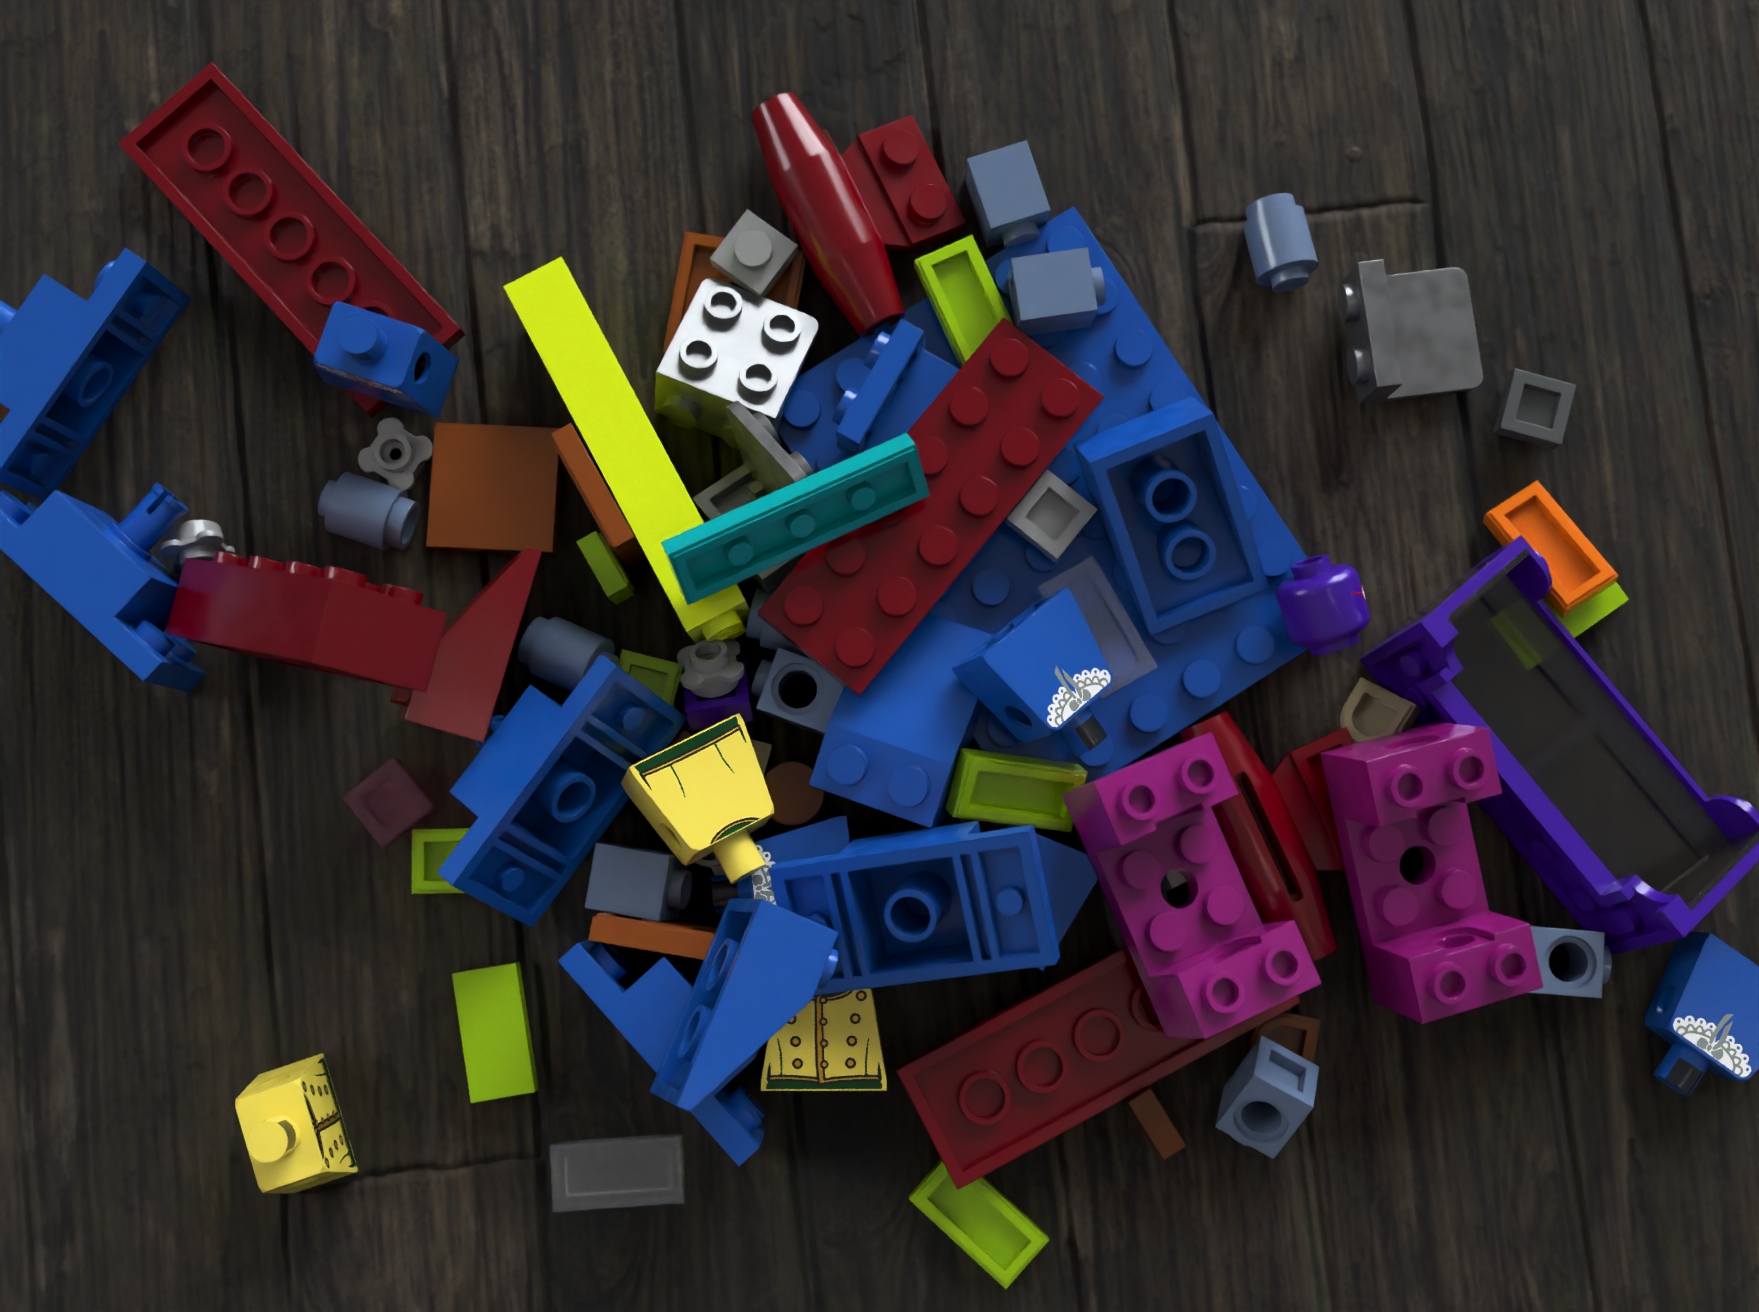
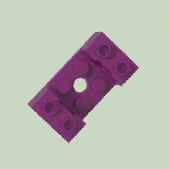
M1433 722L1320 753L1374 1003L1421 1024H1425L1543 988L1530 923L1489 911L1466 804L1502 794L1489 728ZM1417 846L1423 855V868L1416 878L1406 881L1400 872V860L1406 850Z
M1212 732L1172 746L1062 794L1166 1038L1207 1039L1322 984L1295 920L1262 924L1211 806L1239 793ZM1171 870L1183 875L1189 887L1188 898L1179 908L1169 905L1161 894L1162 879Z

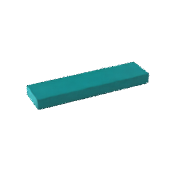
M904 433L661 542L680 592L687 605L929 497L930 494L916 444L907 433Z

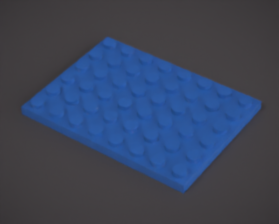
M1073 206L1039 227L1040 236L1038 238L1007 247L987 259L985 264L1013 324L1014 320L1007 282L1011 258L1088 247L1091 268L1101 267L1106 301L1105 305L1097 306L1098 311L1091 327L1028 336L1105 396L1099 407L1048 467L1050 472L1094 506L1073 443L1189 396H1193L1205 407L1207 405ZM926 297L905 310L903 320L924 331L923 349L961 369L929 298ZM889 322L884 323L873 330L875 334L867 338H860L796 378L784 404L778 435L790 454L795 451L799 452L808 462L814 473L853 457L837 448L836 430L839 425L832 421L833 414L847 389L852 387L859 391L868 377L871 369L865 367L864 362L879 334L883 331L891 336L898 323L890 326ZM1218 422V429L1269 588L1150 636L1143 624L1097 511L1056 562H1053L1008 526L1005 520L929 613L994 635L1035 601L1068 587L1113 674L1112 685L1088 705L1108 735L1093 749L1080 756H1075L1058 731L1028 743L1018 740L983 704L972 738L979 750L1079 764L1088 772L1085 784L1125 767L1308 649V647L1294 645L1287 637L1275 598L1277 587L1284 580L1293 576L1290 566L1306 559L1307 556Z

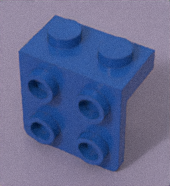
M903 319L900 320L891 336L882 331L872 345L864 362V366L871 369L861 389L858 391L849 387L833 414L832 421L839 425L836 430L837 448L855 456L907 433L960 369L923 349L924 331Z

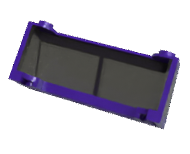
M1522 535L1483 559L1375 645L1359 660L1382 688L1418 706L1421 712L1413 724L1415 727L1433 722H1445L1489 728L1502 794L1480 799L1477 802L1582 929L1605 932L1604 945L1608 946L1611 955L1684 938L1759 861V813L1750 803L1740 798H1733L1727 795L1707 797L1541 600L1552 588V577L1544 557L1533 550Z

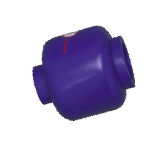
M1326 554L1306 558L1292 564L1290 568L1293 576L1284 580L1275 591V598L1289 640L1296 646L1308 647L1311 655L1334 653L1357 644L1361 640L1359 632L1368 625L1371 618L1356 569L1348 564H1331L1329 556Z

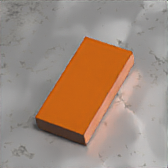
M1538 480L1485 513L1483 523L1502 546L1522 535L1533 550L1544 557L1552 577V588L1545 598L1562 618L1614 585L1619 577Z

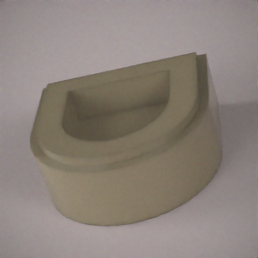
M1361 677L1342 708L1340 725L1341 728L1347 727L1354 744L1411 729L1421 711L1416 704Z

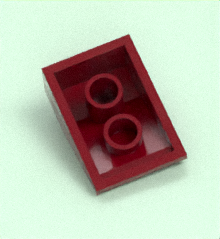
M528 547L516 554L445 626L427 693L393 687L390 702L401 705L397 718L484 742L540 560L541 550Z

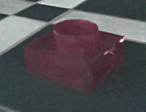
M392 757L342 797L382 848H389L438 808L400 758Z

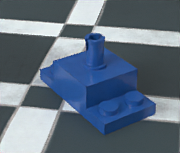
M124 248L117 260L109 262L100 271L95 281V291L88 301L46 274H43L18 311L0 300V403L10 409L4 420L0 421V482L43 501L55 489L57 490L191 300L187 294L147 261L127 248Z
M156 482L152 486V490L118 524L106 512L56 489L40 506L32 501L24 505L15 496L1 489L0 549L142 681L189 693L203 679L206 673L191 660L197 654V651L185 639L165 634L179 579L150 552L153 546L171 527L190 511L181 501L177 502V497Z
M600 654L562 706L532 685H529L506 717L502 715L491 717L488 727L494 733L491 737L486 733L484 742L476 741L480 752L449 791L477 815L478 818L437 873L453 887L533 928L630 798L621 785L628 768L666 749L687 721V717L602 654Z
M979 821L853 839L840 853L776 862L769 869L777 906L839 932L833 949L838 951L836 968L823 990L816 988L814 995L1056 965L1060 958L1034 825L981 832Z
M589 940L578 942L558 962L657 1073L698 973L683 956L668 954L635 981L630 974L636 969V966L619 945ZM761 1047L690 1111L738 1166L743 1164L760 1148L767 1130L762 1125L761 1119L766 1114L745 1088L739 1086L736 1090L732 1091L727 1084L755 1059Z

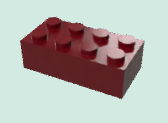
M215 551L212 561L185 558L165 634L278 664L427 693L447 613L421 606L423 593L390 584H383L382 587L366 582L367 576L350 570L332 566H325V569L295 561H287L285 564L258 556L245 558L231 553Z

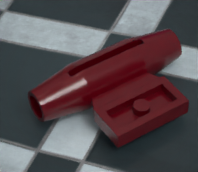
M782 93L766 100L753 111L751 115L772 188L816 277L861 338H867L875 334L873 330L886 322H889L890 326L899 323L905 317V312L886 250L906 251L908 254L961 233L966 225V221L913 115L859 134L842 156H840L795 93Z
M1227 711L1181 731L1182 742L1212 732L1239 793L1211 806L1262 924L1295 920L1313 962L1335 951L1338 946L1316 871L1340 872L1345 871L1320 753L1354 744L1347 727L1338 729L1284 754L1271 773H1269Z

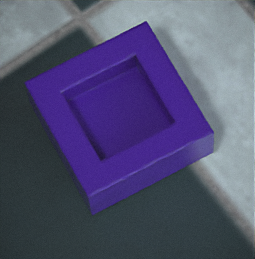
M746 661L741 662L744 665L745 673L740 678L738 685L725 695L705 698L694 694L690 689L684 687L685 713L690 731L709 728L740 713L744 722L753 721L750 680Z

